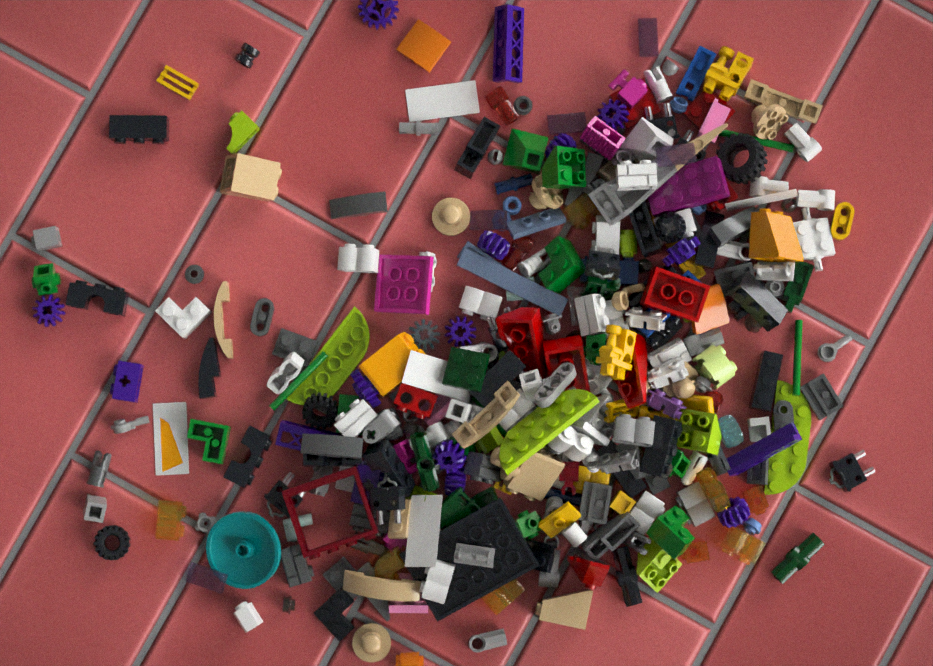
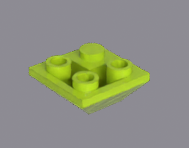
M681 408L682 415L679 422L682 423V434L678 437L677 447L718 455L722 435L717 414Z
M651 539V543H645L643 547L647 550V554L642 555L638 552L637 575L658 593L674 573L678 571L682 563L677 558L674 560Z

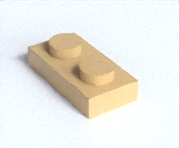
M405 499L406 510H401L400 524L394 523V510H391L388 538L407 539L411 506L410 499Z

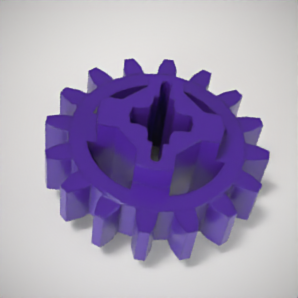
M360 0L363 5H358V9L362 10L359 13V17H364L362 20L363 24L369 22V28L375 25L376 30L379 29V26L386 29L387 23L391 26L393 25L391 19L397 20V16L394 13L399 12V8L395 7L398 5V1L372 0L371 5L366 8L370 0ZM376 2L381 8V16L376 10ZM391 10L389 16L385 18L386 13ZM370 17H375L379 21L373 20Z
M696 236L689 241L683 238L667 250L669 255L662 259L666 267L674 262L677 266L696 254L694 248L700 245L701 242Z
M358 369L352 372L350 375L355 381L352 386L361 400L369 401L373 408L381 404L377 396L379 391L367 376H363Z

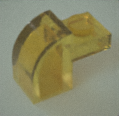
M398 545L386 551L378 560L374 570L375 577L401 581L397 571L402 569L405 564L399 555L402 551Z

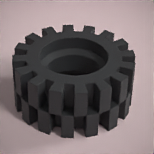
M318 392L317 396L313 393L311 397L306 399L302 410L303 420L306 419L305 423L307 425L311 423L310 428L313 429L314 426H317L316 430H320V427L325 430L327 426L330 428L332 423H335L338 405L336 406V400L332 401L333 397L331 395L327 398V393L321 396V392ZM316 406L324 407L327 410V414L325 416H318L313 412V408Z
M116 525L105 526L95 535V551L103 559L117 560L128 553L131 545L129 540L131 539L124 528ZM110 535H114L119 539V547L116 550H109L105 546V540Z

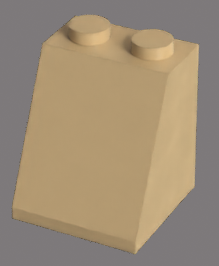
M240 153L228 155L225 158L219 193L262 201H274L278 195L277 182L282 173L281 163Z
M540 449L519 466L520 472L516 478L512 477L508 481L504 480L503 483L511 493L518 494L520 492L525 494L524 497L531 501H535V499L542 501L563 470L565 463L556 454L547 453L544 449Z
M585 589L544 598L541 600V603L537 602L535 614L542 621L585 630L593 591Z

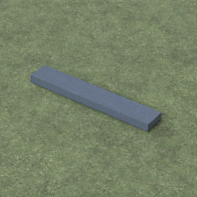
M467 248L464 249L457 263L458 267L553 314L556 313L557 316L561 315L568 301L567 298Z

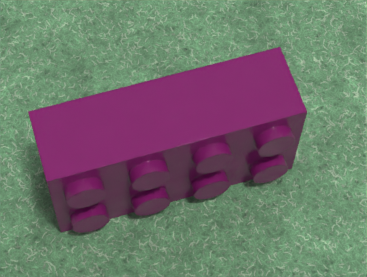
M714 156L680 168L648 197L652 215L658 218L666 212L691 209L730 197L721 160Z

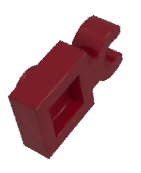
M564 462L565 466L559 474V481H565V485L561 488V493L565 495V489L569 487L572 489V495H575L576 488L573 482H579V462Z

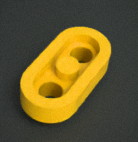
M848 202L838 204L834 210L830 231L832 237L836 240H843L850 234L855 211L854 207ZM841 209H845L847 211L846 216H843L841 214ZM841 228L842 234H838L836 229Z

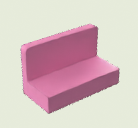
M715 98L697 136L700 137L723 125L731 109L718 103V99ZM718 135L710 143L714 144Z
M435 394L438 396L432 414L430 418L425 417L424 420L428 426L440 422L446 416L450 400L454 398ZM427 401L420 410H428L430 407L429 402Z

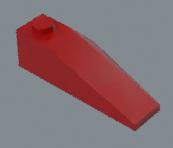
M521 307L496 318L498 333L501 340H505L509 348L508 351L510 350L526 365L523 369L525 372L538 369L541 379H545L543 323L540 308Z
M639 334L636 335L633 358L630 363L632 370L625 371L624 380H614L619 388L620 395L629 409L646 403L648 354L645 337Z
M567 555V561L580 582L585 583L584 587L596 590V586H602L609 571V565Z

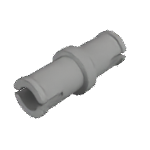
M421 121L416 123L400 122L399 134H416V136H421V134L438 135V123H421Z

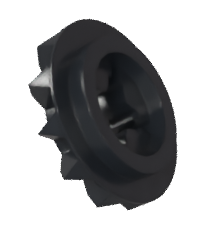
M666 212L657 219L655 231L661 240L668 243L677 242L685 234L686 223L678 213ZM673 220V226L678 230H671L667 235L668 229L663 224H670Z

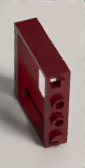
M357 466L282 491L304 558L309 557L312 560L321 557L320 553L327 550L328 554L338 551V546L346 544V547L358 544V539L364 538L367 541L376 538L375 534L379 533ZM354 476L371 529L309 550L292 496Z

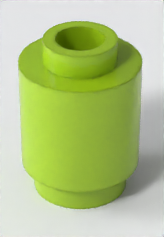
M620 230L619 254H622V258H633V254H637V237L634 230Z

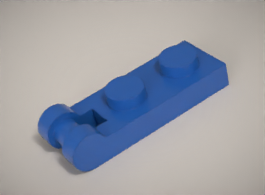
M699 46L676 94L680 96L682 94L693 102L717 54ZM687 83L694 86L692 91L685 88Z

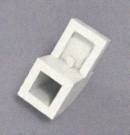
M538 369L519 374L526 398L535 404L534 394L548 379H541ZM555 383L551 387L558 386L560 383Z
M451 399L446 417L462 423L465 421L469 423L484 408L461 400Z

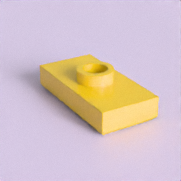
M693 394L689 398H678L683 401L682 405L686 406V409L714 414L712 397Z
M566 502L541 520L538 526L550 538H553L581 518V513L569 502Z

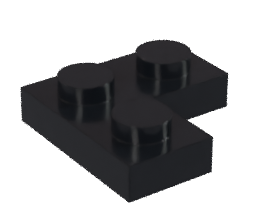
M343 587L337 590L314 612L315 616L339 642L355 628L342 614L354 602V599L343 590Z

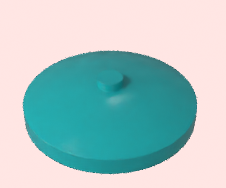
M238 511L222 517L213 525L207 537L206 554L211 569L220 580L235 588L251 589L265 583L274 575L281 559V545L275 529L266 519L252 512Z

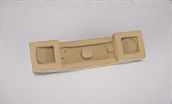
M752 79L744 98L758 105H765L766 107L775 104L780 105L785 109L789 117L814 124L817 123L823 105L806 99L801 100L769 88L768 85Z
M223 281L218 290L214 305V327L224 354L227 358L234 359L232 339H225L222 303L230 302L229 283Z
M509 381L504 383L494 393L495 398L469 423L465 421L452 433L462 448L465 449L485 436L515 405L520 394Z
M344 571L343 590L350 593L390 601L420 600L419 590L421 581L409 579L397 581L364 576L362 572Z

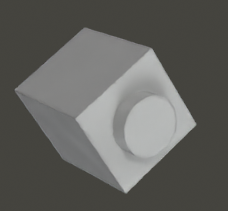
M51 226L33 230L31 242L38 251L62 247L58 227Z
M87 494L83 509V519L103 523L107 508L106 498Z

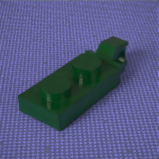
M804 261L795 262L793 281L787 282L782 299L786 301L787 313L791 314L794 305L799 306L803 300L814 265Z

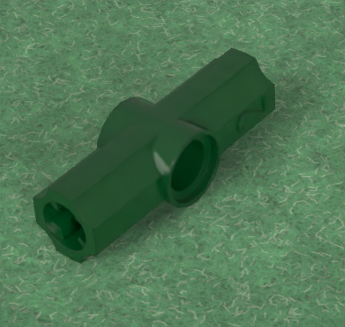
M417 432L411 435L410 439L424 491H434L440 487L428 436L426 432ZM424 459H427V460L430 461V462L427 463V464H422V463H421V461L424 460Z
M812 532L801 544L792 548L785 555V559L771 573L781 584L785 583L796 571H800L811 560L810 558L825 544Z

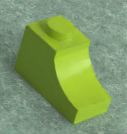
M242 110L239 113H234L229 119V126L232 128V139L226 149L231 155L236 154L260 130L258 125Z
M495 426L485 436L475 442V446L479 453L487 454L502 444L503 437Z

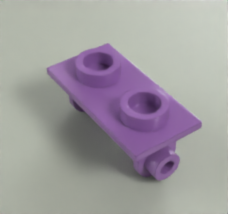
M660 389L648 390L652 393L651 396L648 395L646 397L648 406L660 411L662 406L665 405L664 414L673 419H680L682 415L681 408H687L682 405V400L676 397L670 399L665 396L666 392Z

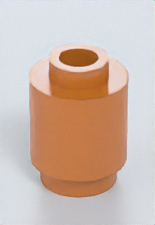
M403 652L400 655H396V666H424V657L419 652Z

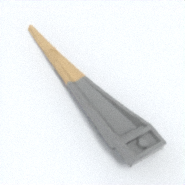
M728 123L652 160L651 163H656L658 184L656 189L617 191L615 178L588 194L609 226H613L628 216L728 126Z

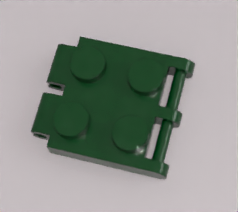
M461 486L442 502L440 529L480 509L475 500L469 498L463 492Z

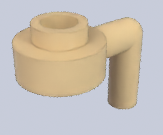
M641 283L626 286L622 291L615 292L611 299L612 306L617 311L627 310L629 307L628 294L644 291L645 285Z

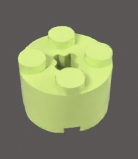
M711 345L693 358V362H697L695 368L699 375L708 379L714 385L711 388L715 390L734 377L735 371L738 370L735 363L731 360L729 361L725 356L726 351L721 345L717 347Z

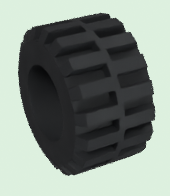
M735 133L730 134L731 138L725 137V142L723 144L720 142L718 145L720 149H716L715 152L722 162L725 177L736 184L743 183L745 185L748 184V181L753 183L755 177L760 178L762 176L760 172L766 169L764 164L768 162L765 158L767 152L764 150L763 145L747 133H738V136ZM743 150H748L749 158L747 162L740 167H734L735 156Z

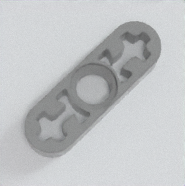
M566 362L561 364L536 391L534 399L538 407L545 408L550 406L576 377L577 373L572 363ZM555 383H560L558 386L551 387Z

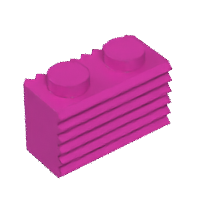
M596 116L589 122L580 136V140L586 142V144L601 153L605 158H608V160L614 157L626 139Z

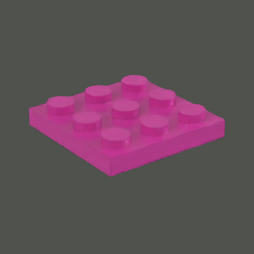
M379 255L374 312L429 315L434 257Z

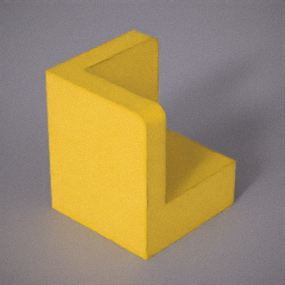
M619 490L610 502L609 507L621 515L629 512L636 501Z

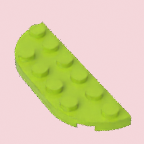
M355 306L312 362L322 351L328 357L287 398L288 401L304 406L306 399L311 397L313 393L315 396H317L318 392H321V396L327 393V398L330 395L333 397L362 361L369 346L370 334L364 316Z
M777 380L774 404L781 400L791 403L794 424L802 440L769 458L768 485H764L763 494L765 495L778 494L794 486L801 478L807 462L811 428L810 407L801 392L800 396H792V385L781 380ZM782 406L780 408L781 413L785 414L787 409L786 407ZM773 413L771 421V433L774 432Z
M566 390L550 406L545 408L537 407L507 432L500 447V464L506 474L509 475L600 402L598 398L585 390Z

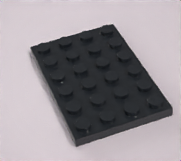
M502 497L439 531L437 560L454 564L455 568L445 603L441 604L427 599L425 601L438 622L540 565ZM456 543L495 548L493 568L454 563ZM404 550V551H402V552L399 553V555H400L401 559L403 560L404 564H405L406 550ZM407 567L413 580L421 581V583L426 581L428 575L424 573L426 567Z

